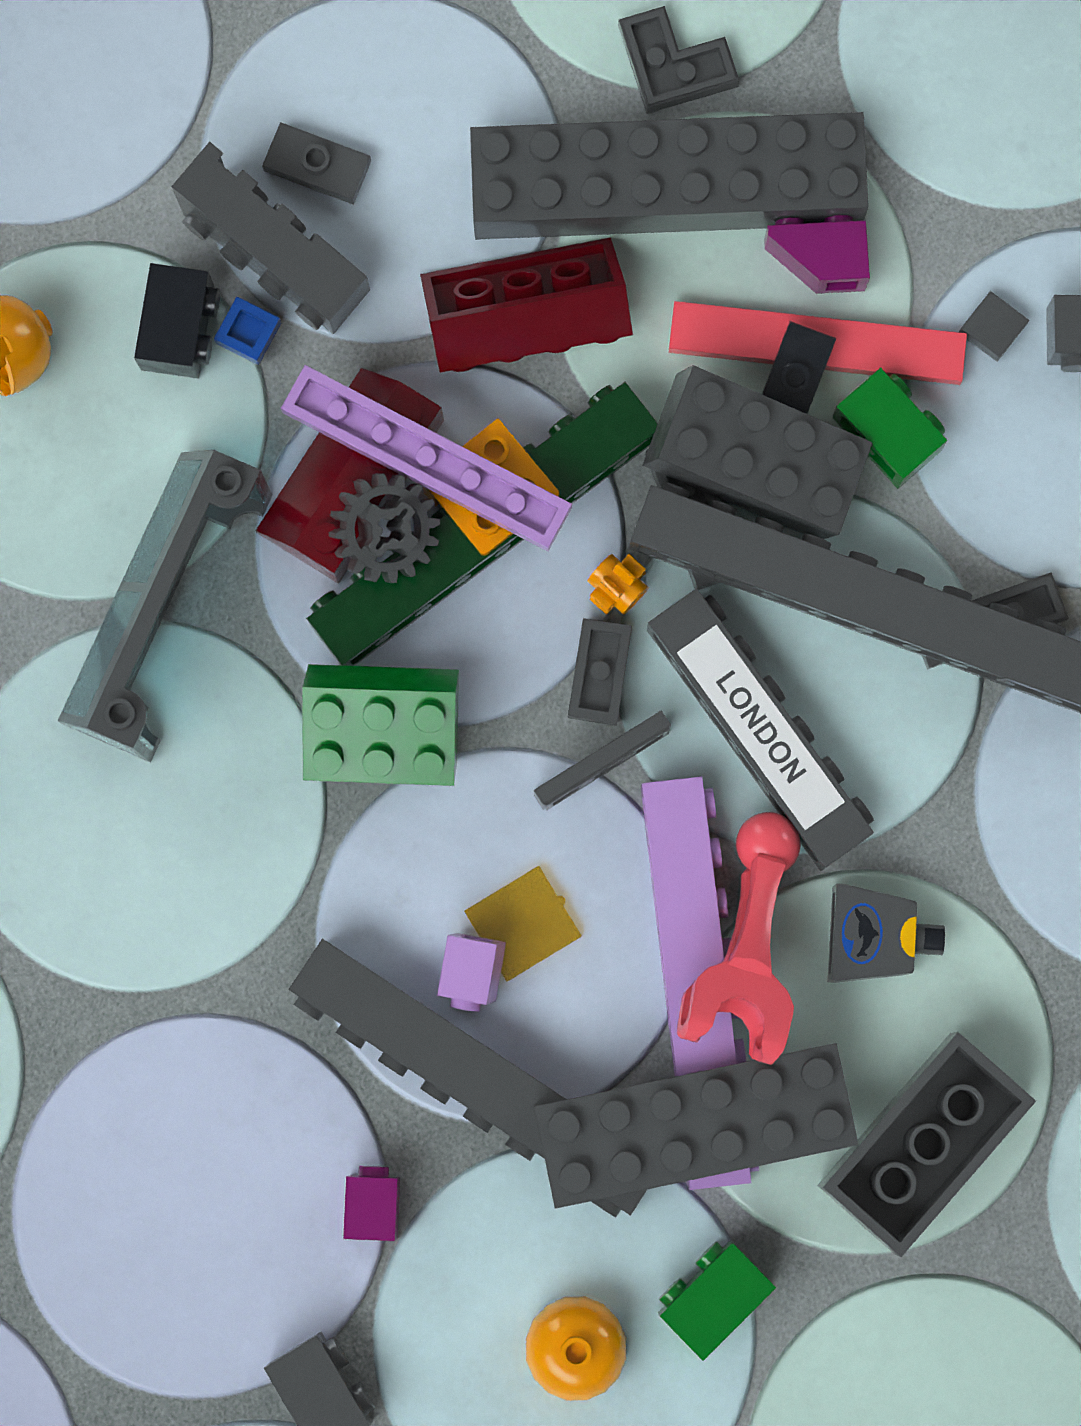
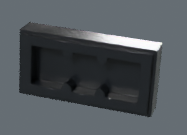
M789 321L762 395L808 414L836 338Z

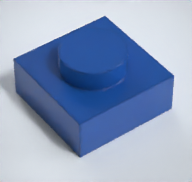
M236 296L214 337V341L217 345L259 365L282 322L279 317Z

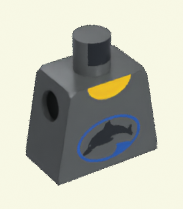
M836 884L832 887L827 982L837 983L912 974L914 972L915 954L943 955L945 926L916 924V901L846 884Z

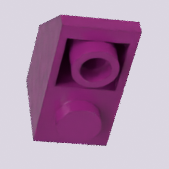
M836 215L825 218L824 223L804 224V220L801 218H784L777 220L775 225H767L764 238L765 250L813 292L824 294L865 291L870 279L866 220L853 221L851 216Z

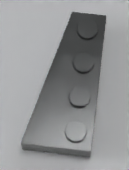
M209 141L171 186L185 216L182 223L201 240L205 241L210 236L223 247L220 253L233 266L241 271L248 266L260 276L257 282L277 300H281L283 296H286L298 306L295 310L296 314L313 329L318 330L322 325L334 334L370 291L367 276L318 234L314 233L310 239L304 236L303 233L306 231V227L296 215L283 204L276 203L273 208L266 203L269 199L257 186L258 182L244 170L238 173L237 176L233 175L224 167L221 159L224 153Z

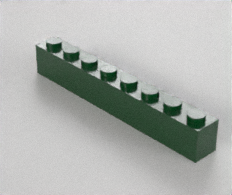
M626 382L616 389H613L611 385L602 388L587 402L590 406L589 409L576 418L569 414L560 419L549 429L548 433L551 437L536 448L532 443L523 447L558 489L559 497L571 504L650 446L658 423ZM440 508L431 517L440 519V525L429 528V535L439 540L438 546H425L423 551L430 558V562L424 564L414 561L412 564L415 568V576L406 577L398 570L397 583H387L384 581L381 572L377 582L365 580L364 568L358 574L354 573L350 577L353 584L337 595L332 590L314 602L310 607L313 613L306 619L339 665L355 666L525 539L512 534L488 555L483 556L445 510ZM392 551L393 554L382 562L391 561L399 557L400 554Z

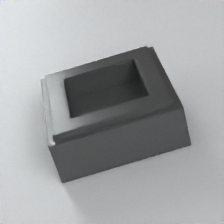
M990 291L961 327L959 333H967V340L998 362L1028 324L1029 319Z

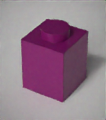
M359 1166L358 1176H346L343 1239L395 1241L398 1239L400 1177H389V1167Z

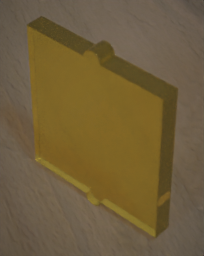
M537 866L464 911L479 937L506 942L501 969L506 982L582 937L563 906L565 898L557 896L540 866Z

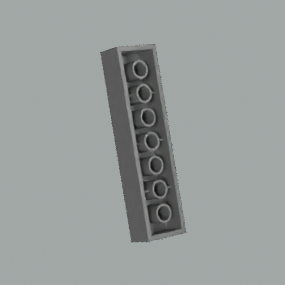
M863 112L470 127L475 240L767 229V225H775L777 220L784 218H801L804 220V224L824 223V219L827 217L848 215L853 217V221H864L868 210Z

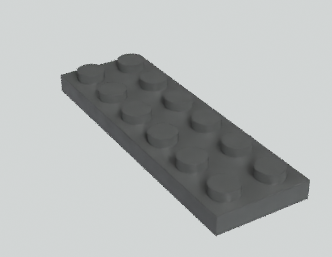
M837 1043L782 1054L772 1065L753 1060L534 1106L555 1209L859 1145Z

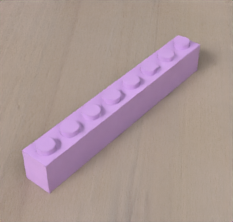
M702 776L642 783L641 796L674 1075L676 1077L746 1062L743 1039H734L732 1019H738V1017L732 1013L717 1012L712 1028L705 1035L701 1036L700 1040L696 1043L681 1039L677 1035V1024L683 993L706 969L722 963L731 938H722L719 918H728L725 888H716L713 868H722L719 838L709 837L707 819L716 818L713 788L704 789ZM759 1166L687 1181L688 1189L696 1190L751 1183L750 1172L759 1171Z

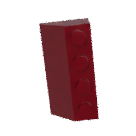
M611 237L420 274L439 373L446 371L464 372L477 365L498 361L510 363L518 361L524 356L544 352L562 353L571 347L595 342L608 344L617 341L621 337L633 335L626 283Z
M361 368L348 387L437 433L444 422L441 406L398 380ZM319 432L255 531L339 584L347 572L348 564L352 559L351 557H336L334 552L343 545L342 540L329 537L330 531L340 528V521L330 516L331 511H343L346 506L339 498L340 493L345 492L355 495L357 492L353 481L357 479H364L372 486L373 474H385L388 483L392 475L400 474ZM383 494L370 499L369 502L382 507L387 500H392L394 496ZM357 521L355 522V536H356V540H358V538H359L358 522H357Z

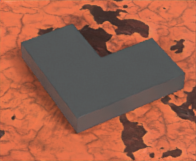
M665 6L618 20V27L646 114L739 87V78L725 37L679 50Z

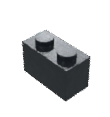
M150 263L134 359L141 371L199 379L201 364H209L212 351V336L206 335L209 317L216 318L220 302V289L214 288L209 271Z

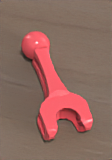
M774 812L758 813L746 820L738 832L736 850L739 859L747 869L741 874L740 901L733 935L722 963L706 969L683 993L677 1024V1035L681 1039L696 1043L700 1040L701 1036L705 1035L712 1028L717 1012L732 1013L742 1019L749 1030V1055L751 1058L772 1065L785 1049L794 1012V1005L787 989L772 974L770 953L771 923L778 886L783 873L796 862L801 847L799 833L790 820L781 814Z

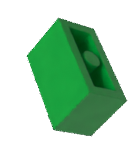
M879 368L836 406L832 418L843 430L873 442L868 457L892 484L899 489L938 455L948 440L943 436L945 428L938 418L928 410L922 413L909 399L912 393L904 381L895 374L888 376L882 368Z
M717 1241L712 1244L695 1262L701 1270L687 1284L679 1278L659 1298V1301L664 1305L658 1312L659 1316L702 1361L776 1289L767 1277L731 1241L724 1247Z

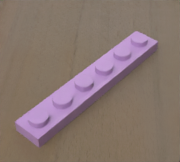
M304 365L281 407L283 414L548 552L572 509V504L306 365Z

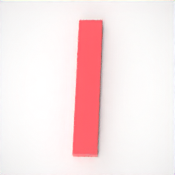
M674 301L668 353L773 364L789 321L836 338L825 370L873 375L879 368H882L888 376L895 374L901 379L960 385L963 379L967 333Z

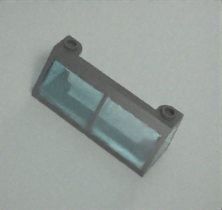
M216 450L181 452L58 718V722L151 763L161 740L154 736L146 725L148 707L130 689L207 521L209 520L231 529L234 520L243 514L255 513L263 517L273 494L260 469Z

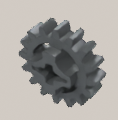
M373 474L372 486L364 479L353 481L357 493L353 495L341 492L339 498L346 505L344 510L331 511L330 513L332 518L340 521V528L329 532V537L341 539L343 543L334 552L336 557H351L352 559L348 564L347 570L358 574L365 568V580L377 582L381 572L384 581L387 583H397L398 570L406 577L415 576V568L412 563L416 561L428 564L430 558L423 551L425 546H438L439 540L429 535V528L440 525V519L429 518L426 513L434 506L433 499H418L422 490V486L419 484L411 483L404 489L405 476L392 475L388 483L385 474ZM383 494L394 496L392 500H387L382 507L369 502L370 499ZM411 517H413V522H414V534H413V535H412V530H411V521H410ZM381 519L389 520L386 525L387 529L391 531L389 537H381L383 529L378 525ZM356 521L358 522V531H359V538H358V540H356V536H355V522H356ZM387 550L400 554L399 557L391 561H375L377 557H382Z

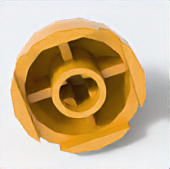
M0 295V394L2 396L19 393L40 378L49 365L51 354L49 337L53 333L49 320L41 310L37 309L34 311L24 301L8 295Z
M585 1296L563 1297L547 1305L533 1319L526 1336V1362L534 1380L549 1394L566 1401L589 1400L605 1393L620 1377L626 1361V1336L618 1318L604 1304Z

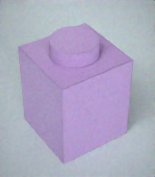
M461 933L448 935L437 996L451 998L450 1006L453 1008L476 1012L480 1011L481 1004L488 1005L496 1002L506 942Z

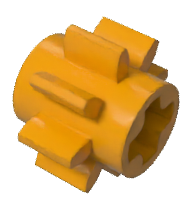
M610 554L587 580L595 588L590 594V600L606 615L614 607L625 615L649 588L640 580L646 574L645 571L647 569L631 554H628L622 562L613 554Z

